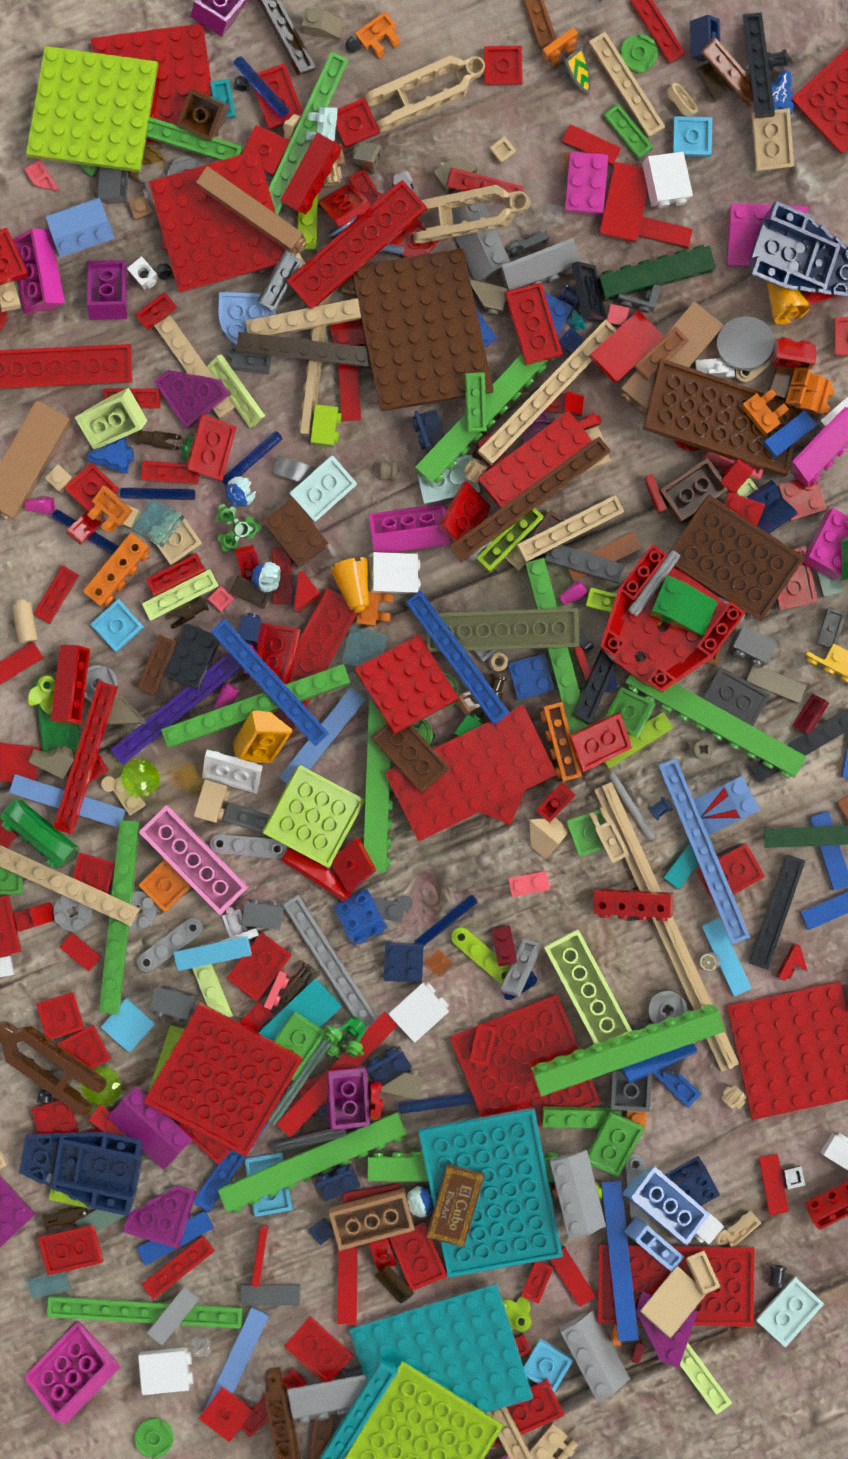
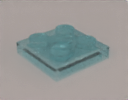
M153 499L134 524L132 530L156 545L163 547L185 517L178 511Z
M351 626L341 663L358 667L383 654L388 635Z

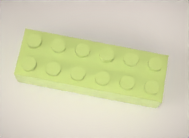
M578 929L543 946L594 1044L604 1043L612 1037H621L632 1031Z

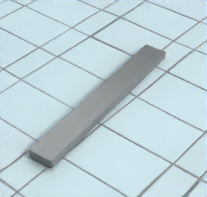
M298 894L282 906L353 1017L356 1016L366 1025L364 1030L366 1031L376 1021L377 1016Z

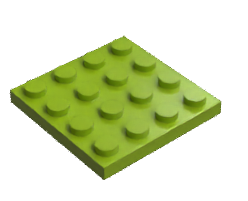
M298 764L262 833L330 868L365 800Z

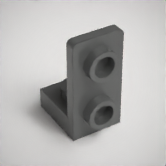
M654 284L652 290L648 289L645 298L648 302L623 294H619L617 302L624 307L631 308L633 306L639 308L638 310L643 313L653 312L661 286Z

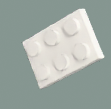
M207 750L202 778L257 794L263 766L255 762H248L237 757L224 755L217 751Z

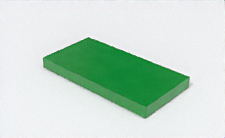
M34 681L35 687L37 686L38 681ZM44 682V688L49 689L50 684L48 682ZM37 704L43 751H51L59 745L61 747L66 746L73 753H76L81 739L79 724H61L50 721L51 714L44 712L40 705Z

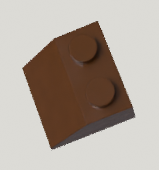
M190 89L177 126L212 141L224 124L231 105L200 90Z

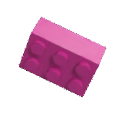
M570 152L564 213L591 216L603 215L608 155Z
M835 508L825 513L803 560V563L833 580L842 576L841 541L848 537V526L846 525L848 516Z

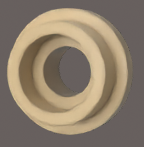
M496 652L491 655L489 665L494 671H503L508 665V658L505 654ZM497 658L502 660L501 665L495 664Z

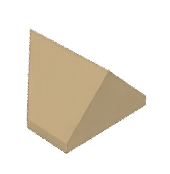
M545 818L529 820L531 848L546 859L567 835L569 828L557 818H554L550 823Z

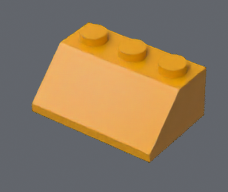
M252 711L232 742L235 757L248 762L272 763L291 735L292 729L271 712Z

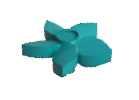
M573 310L572 318L566 320L569 324H574L573 333L578 331L579 327L587 329L583 322L585 321L577 310Z

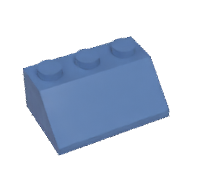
M100 197L46 216L60 257L114 239V234Z

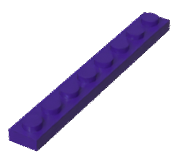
M228 653L207 670L199 690L191 687L185 688L146 720L145 724L140 725L113 747L111 751L122 765L126 764L162 734L161 729L172 726L242 667Z

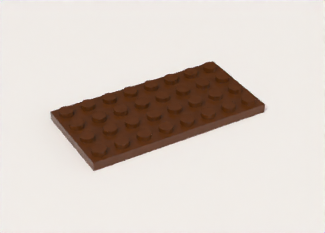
M661 358L658 362L643 430L736 461L740 459L745 464L786 477L789 472L794 444L776 458H773L762 443L801 414L802 410L795 408L794 405L786 404V400L773 397L766 404L772 413L783 404L789 410L778 418L781 424L764 436L742 409L741 405L755 394H758L761 398L765 393Z

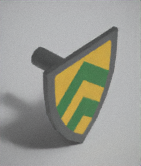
M580 47L564 60L566 66L558 68V74L569 73L573 86H577L582 92L590 95L589 67L583 48Z

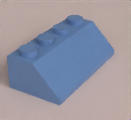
M654 1166L635 1177L623 1192V1195L674 1239L685 1245L690 1242L710 1215Z

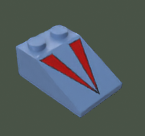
M739 776L694 799L708 835L760 810L743 776Z

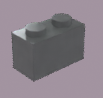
M99 167L98 198L100 197L101 201L106 204L127 203L128 171Z
M249 899V903L245 902L242 925L281 930L283 907H280L279 902L268 901V905L260 904L261 900Z

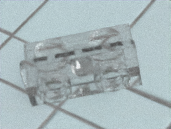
M162 161L147 166L142 164L141 173L137 172L140 182H144L146 189L143 190L146 201L150 200L151 205L155 204L148 181L166 176Z

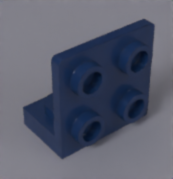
M417 410L414 411L412 423L415 432L419 431L420 433L418 441L421 450L425 449L426 454H428L445 435L436 410L422 415Z
M770 480L747 496L749 499L765 504L757 526L769 534L798 514L796 509L780 495L777 485L773 480Z
M393 1046L385 1051V1056L382 1058L376 1056L368 1061L366 1070L368 1073H371L375 1081H381L383 1085L412 1068L402 1048L396 1049Z
M699 1156L665 1174L668 1179L700 1206L720 1195Z
M347 1164L339 1165L334 1172L319 1174L314 1184L315 1188L320 1189L324 1201H328L361 1186L352 1164L348 1166Z

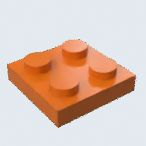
M165 859L138 885L165 913L192 887Z

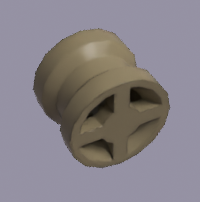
M382 461L381 480L391 479L396 481L397 462L387 463Z
M707 740L698 741L693 746L694 756L702 760L709 758L713 754V745Z

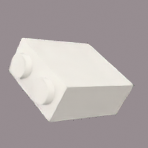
M684 152L648 156L642 162L651 207L665 208L676 203V206L684 205L693 196Z
M379 552L369 554V593H417L420 589V579L418 578L420 560L418 559V554Z
M422 982L389 1012L392 1019L414 1043L449 1012L447 1009L449 1004L442 997L440 999L437 998L434 994L436 990L429 982L427 984Z
M187 1347L140 1352L138 1357L142 1395L188 1391L191 1384L194 1383L193 1372H189V1364H192V1357Z

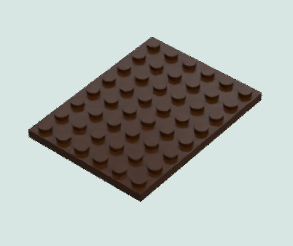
M463 248L363 265L352 275L356 297L359 301L361 321L380 412L465 398V373L485 372V394L493 393L494 389Z

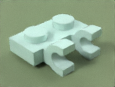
M319 107V113L309 112L308 120L318 122L317 132L334 141L338 108ZM307 132L306 139L313 140L317 132Z

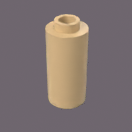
M26 599L15 601V604L12 605L18 643L24 644L37 641L31 602H27Z

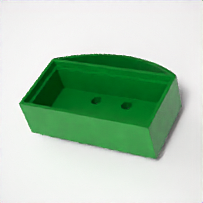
M14 799L0 816L3 819L1 825L8 831L16 830L20 834L19 837L27 844L29 842L32 843L37 853L42 856L45 854L48 857L45 862L52 868L66 866L80 849L59 830L54 829L52 824L21 799Z

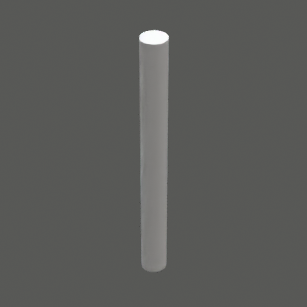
M613 772L608 775V778L647 839H653L655 835L616 774Z

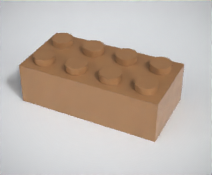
M405 1188L329 1208V1215L339 1251L415 1231Z

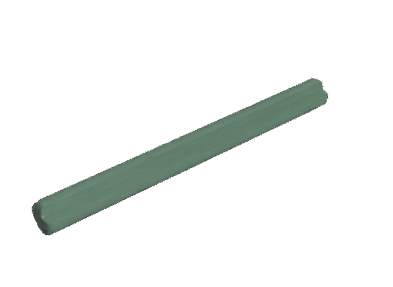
M325 1037L278 1101L267 1120L271 1125H276L331 1044L326 1041Z

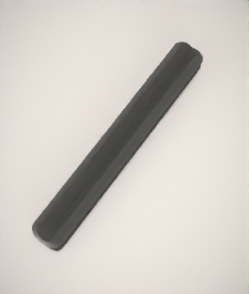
M346 1128L326 1129L276 1141L273 1143V1150L275 1153L342 1138L347 1134Z

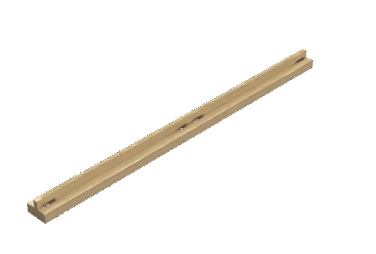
M612 782L595 789L594 792L601 807L605 808L610 819L613 820L630 854L624 858L639 891L661 892ZM673 916L668 918V921L662 922L657 921L656 917H651L693 1011L701 1009L702 1006L707 1004L712 1005ZM725 1032L706 1038L721 1072L732 1069L739 1064Z

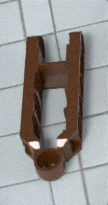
M8 1021L0 1022V1044L4 1046L5 1061L75 1112L87 1115L93 1105L69 1084L75 1078L93 1092L101 1093L107 1085L106 1079L33 1026L17 1028ZM25 1042L64 1070L65 1073L60 1080L50 1074L48 1069L45 1070L35 1063L33 1058L30 1059L21 1053L17 1043Z
M280 1366L272 1367L265 1371L264 1380L266 1386V1409L275 1459H301L296 1427L289 1401V1388L283 1383Z

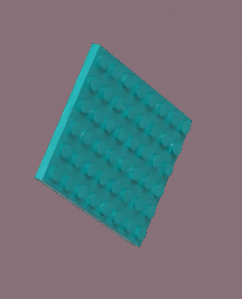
M534 1108L419 1129L434 1206L447 1163L485 1173L465 1246L460 1247L441 1242L448 1278L563 1257Z
M497 1283L349 1329L362 1373L366 1376V1380L369 1379L380 1360L397 1369L402 1361H404L485 1413L533 1399Z

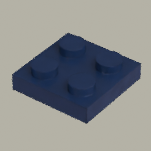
M385 942L384 981L422 983L424 944Z

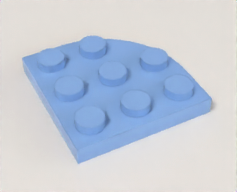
M219 292V321L223 332L235 345H237L238 332L248 333L246 320L276 315V309L272 311L257 302L261 293Z

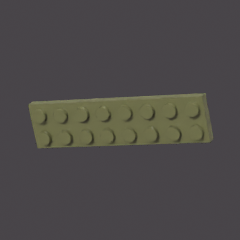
M579 608L438 613L465 651L580 647ZM427 633V648L429 651L441 652Z

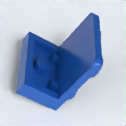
M366 889L349 897L346 902L342 901L336 904L334 907L346 935L353 945L362 944L371 936L379 935L388 928L370 892Z

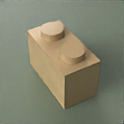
M205 779L194 816L218 823V820H222L225 809L222 807L224 801L227 802L230 796L229 786Z

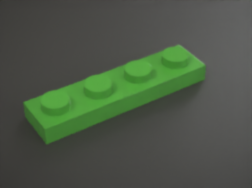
M543 1106L541 1125L542 1128H601L609 1111L620 1115V1110H611L604 1107Z

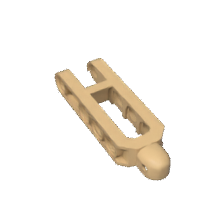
M450 55L373 89L364 97L368 106H374L398 95L403 107L391 112V115L376 121L380 132H384L466 96L471 81L483 75L485 63L480 57L476 56L462 61ZM449 72L457 75L460 82L459 85L450 89L445 88L443 92L432 97L427 96L425 100L416 104L409 103L405 94L406 91Z
M498 185L421 200L428 209L423 214L439 211L440 226L426 228L425 231L413 232L414 243H427L507 227L516 213L524 212L530 207V198L522 191L508 193ZM497 199L504 201L505 209H503L499 216L491 218L481 217V220L462 221L461 224L453 225L452 208Z

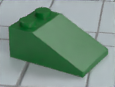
M667 575L650 615L704 637L718 601L685 582Z

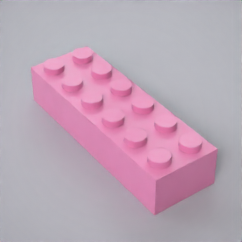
M166 805L139 831L219 915H222L249 888L169 805Z

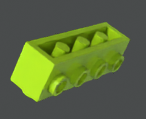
M535 508L493 539L487 548L484 547L479 552L476 561L490 574L516 548V545L520 544L543 521L544 516Z

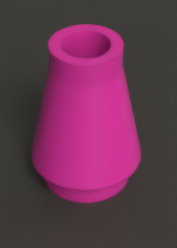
M49 496L26 500L25 508L26 511L49 515L55 511V500Z
M575 581L559 597L563 604L566 605L585 598V595L589 593L582 581Z
M226 683L225 686H222L214 707L219 709L230 705L238 697L239 690L233 685Z

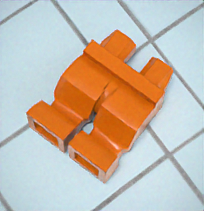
M795 368L791 380L792 386L789 388L785 403L791 406L794 405L795 408L806 411L808 414L828 415L830 407L827 405V400L832 398L835 389L832 387V381L826 380L821 375L812 374L810 368Z

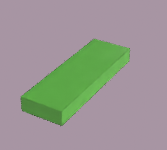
M619 103L603 115L604 119L638 160L654 148Z
M485 372L465 373L467 432L487 431Z

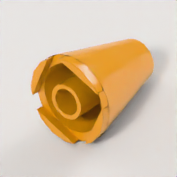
M767 281L775 324L785 325L792 323L790 319L796 317L798 320L810 310L809 303L799 290L785 289Z
M361 557V561L357 562L355 558L335 563V568L330 567L331 573L349 609L354 610L355 613L363 612L369 606L368 560L364 557Z

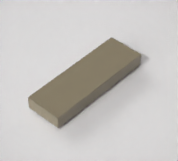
M753 665L746 679L747 682L796 703H800L807 686L759 666L757 668Z

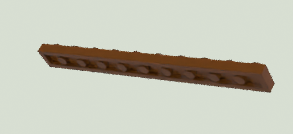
M597 437L449 547L450 551L460 563L464 562L610 454L611 450L600 437Z

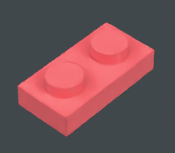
M546 871L508 878L512 897L550 890Z
M282 970L279 972L264 1005L265 1008L271 1010L273 1006L277 1007L281 996L278 994L281 988L285 990L289 981L286 978L288 973Z

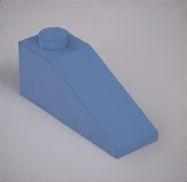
M637 1216L624 1231L671 1272L684 1258L682 1254Z

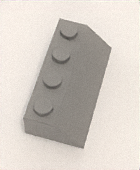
M484 202L452 209L453 225L461 224L462 221L481 220V217L490 218ZM496 229L455 237L459 249L463 248L466 264L475 281L482 282L500 274L502 265L510 263Z
M571 238L502 265L500 276L505 288H508V291L540 282H555L560 279L559 276L567 274V276L572 275V263L579 261L575 241Z
M587 1150L550 1158L549 1161L569 1239L588 1235L606 1227Z
M594 1309L559 1327L597 1402L614 1394L630 1380L602 1324L598 1323L597 1314Z
M361 1375L288 1390L294 1423L306 1424L311 1419L316 1418L317 1420H326L329 1416L336 1414L337 1417L345 1416L367 1382L366 1376Z

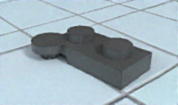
M537 231L531 235V238L526 240L522 238L508 245L505 251L506 253L511 252L513 257L519 256L548 243L549 235L547 231Z
M236 345L227 348L226 354L232 360V370L269 375L271 356L236 352Z
M409 896L400 897L398 902L372 897L380 915L386 920L402 922L403 912L410 910L413 905V901Z

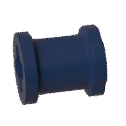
M565 284L558 299H564L573 304V307H576L579 302L576 291L571 289L568 284Z
M663 796L659 802L652 807H648V810L657 821L666 812L673 810Z

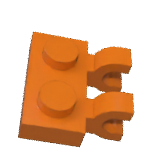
M386 11L355 32V36L366 50L372 48L378 59L385 56V50L379 43L384 37L387 36L394 48L400 45V38L394 32L397 29V25Z
M573 27L543 49L542 57L546 62L550 60L553 68L560 63L558 56L562 50L566 49L568 56L575 52L574 45L578 37V32Z
M773 389L769 390L761 398L758 394H755L741 405L742 409L764 436L781 424L778 418L789 410L785 404L781 405L773 413L766 404L777 395Z
M102 486L92 500L96 505L88 513V516L92 520L100 521L105 512L109 517L102 524L101 528L105 532L110 531L113 533L117 524L123 525L133 510L109 488Z
M369 593V606L366 607L365 611L358 613L357 624L376 626L377 621L390 622V613H379L378 608L379 602L393 604V594Z

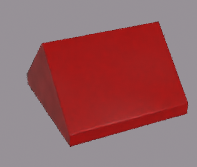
M299 571L294 605L296 613H301L321 598L319 591L303 571Z

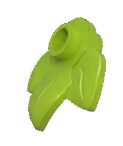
M41 677L38 680L37 686L30 690L28 696L30 706L39 704L47 714H51L55 689V679L53 677ZM44 682H48L50 684L49 689L44 688Z
M522 1296L517 1302L510 1299H502L512 1330L527 1331L532 1325V1319L529 1315L531 1309L529 1301ZM520 1318H523L525 1320V1324L523 1326L519 1324Z

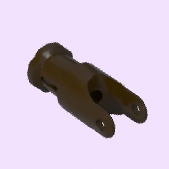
M141 429L137 432L136 445L147 444L152 445L154 448L177 451L179 446L165 441L169 439L180 440L181 436L175 433L149 432Z
M200 595L199 599L189 604L185 603L167 613L165 619L181 616L179 620L170 626L171 629H175L195 618V615L210 609L203 596Z
M490 674V686L501 700L503 684L507 678ZM481 709V716H483L484 710Z
M303 961L300 970L288 981L286 990L281 996L282 1001L286 1003L291 1002L296 995L305 989L307 981L317 971Z
M66 1207L47 1215L44 1213L42 1214L43 1226L46 1231H49L52 1227L71 1225L76 1220L84 1218L88 1210L83 1207Z

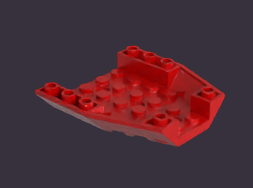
M652 544L618 589L600 648L615 664L639 682L662 693L712 659L746 612L731 601L728 604L678 567L673 566L668 576L685 582L718 601L704 637L650 615L662 583L637 616L632 615L629 612L630 607L668 556ZM659 622L667 625L668 629L666 632L658 630L657 625ZM638 652L643 653L645 661H636L635 654Z

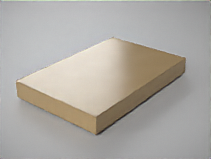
M790 108L775 110L774 117L755 118L754 112L751 113L755 171L794 167Z
M677 1266L639 1312L668 1338H671L706 1294L701 1295L696 1282Z

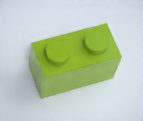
M315 404L311 445L334 448L335 443H338L339 432H336L337 424H341L342 413H339L338 407Z

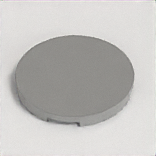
M749 316L738 317L726 323L720 330L717 338V351L721 360L731 368L746 371L755 370L765 365L771 358L775 345L771 328L762 320Z

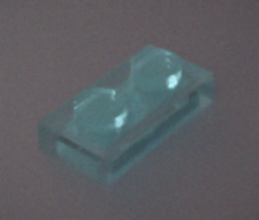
M67 1271L48 1276L46 1274L28 1280L32 1299L71 1290Z

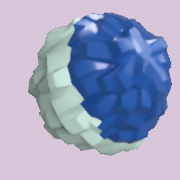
M235 477L228 482L225 495L228 502L234 506L249 505L255 498L256 491L250 492L249 486L251 482L247 477Z
M263 563L253 569L251 581L262 592H271L279 586L281 569L275 563Z
M416 1186L407 1193V1202L413 1215L419 1218L430 1215L434 1209L430 1189Z

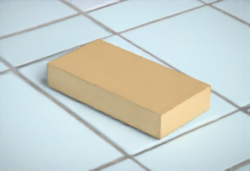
M705 1251L686 1258L701 1295L720 1288V1284Z

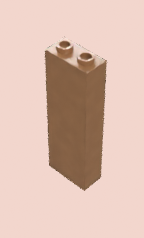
M208 166L196 182L204 193L294 256L304 250L306 239L301 231Z
M694 301L668 332L670 333L677 327L687 337L689 342L668 361L690 368L724 325ZM636 371L622 387L620 393L625 401L634 403L637 406L636 409L645 415L656 373L646 380Z
M36 400L0 463V516L8 521L11 518L17 520L26 500L31 496L73 423L70 418Z

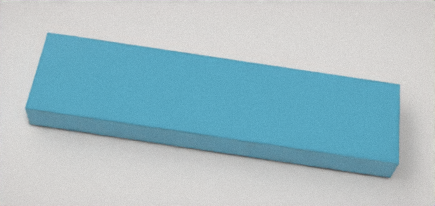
M720 918L702 925L701 927L712 951L719 956V966L733 996L735 997L752 989Z
M248 936L173 952L178 971L252 955Z

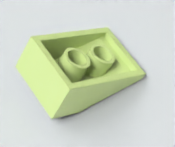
M129 388L106 398L75 416L77 423L93 450L141 430L147 422L145 415Z

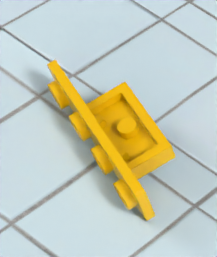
M832 644L824 660L808 651L804 653L803 657L807 658L806 661L814 666L818 664L824 667L823 671L831 675L835 673L841 676L840 680L848 683L847 650Z

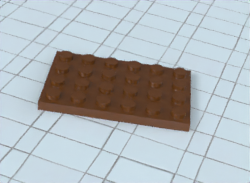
M709 494L669 551V553L675 551L680 555L674 566L762 621L805 559L803 555Z

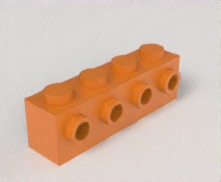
M131 532L82 592L102 608L105 605L109 606L114 600L113 595L117 590L120 592L125 587L126 579L129 576L132 577L139 568L137 566L141 561L145 562L151 554L149 552L151 548Z
M563 702L544 706L543 712H540L542 722L547 723L548 730L545 733L547 741L552 742L553 749H550L552 760L557 761L558 767L555 768L557 778H561L562 782L582 777L568 737L571 733Z

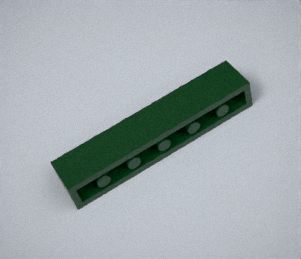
M698 245L691 251L680 250L675 252L673 256L662 255L657 257V260L651 262L643 260L636 266L625 265L620 267L618 271L607 270L602 272V275L599 276V284L604 302L618 298L619 294L627 296L652 289L654 284L664 286L714 272L716 266L710 245L706 247Z

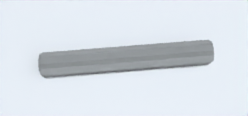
M671 551L637 597L629 609L632 615L637 616L676 564L680 558L677 552Z

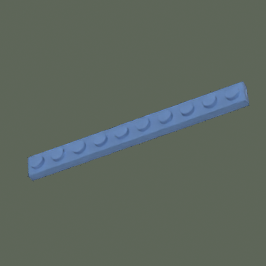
M677 759L658 765L731 945L750 938Z

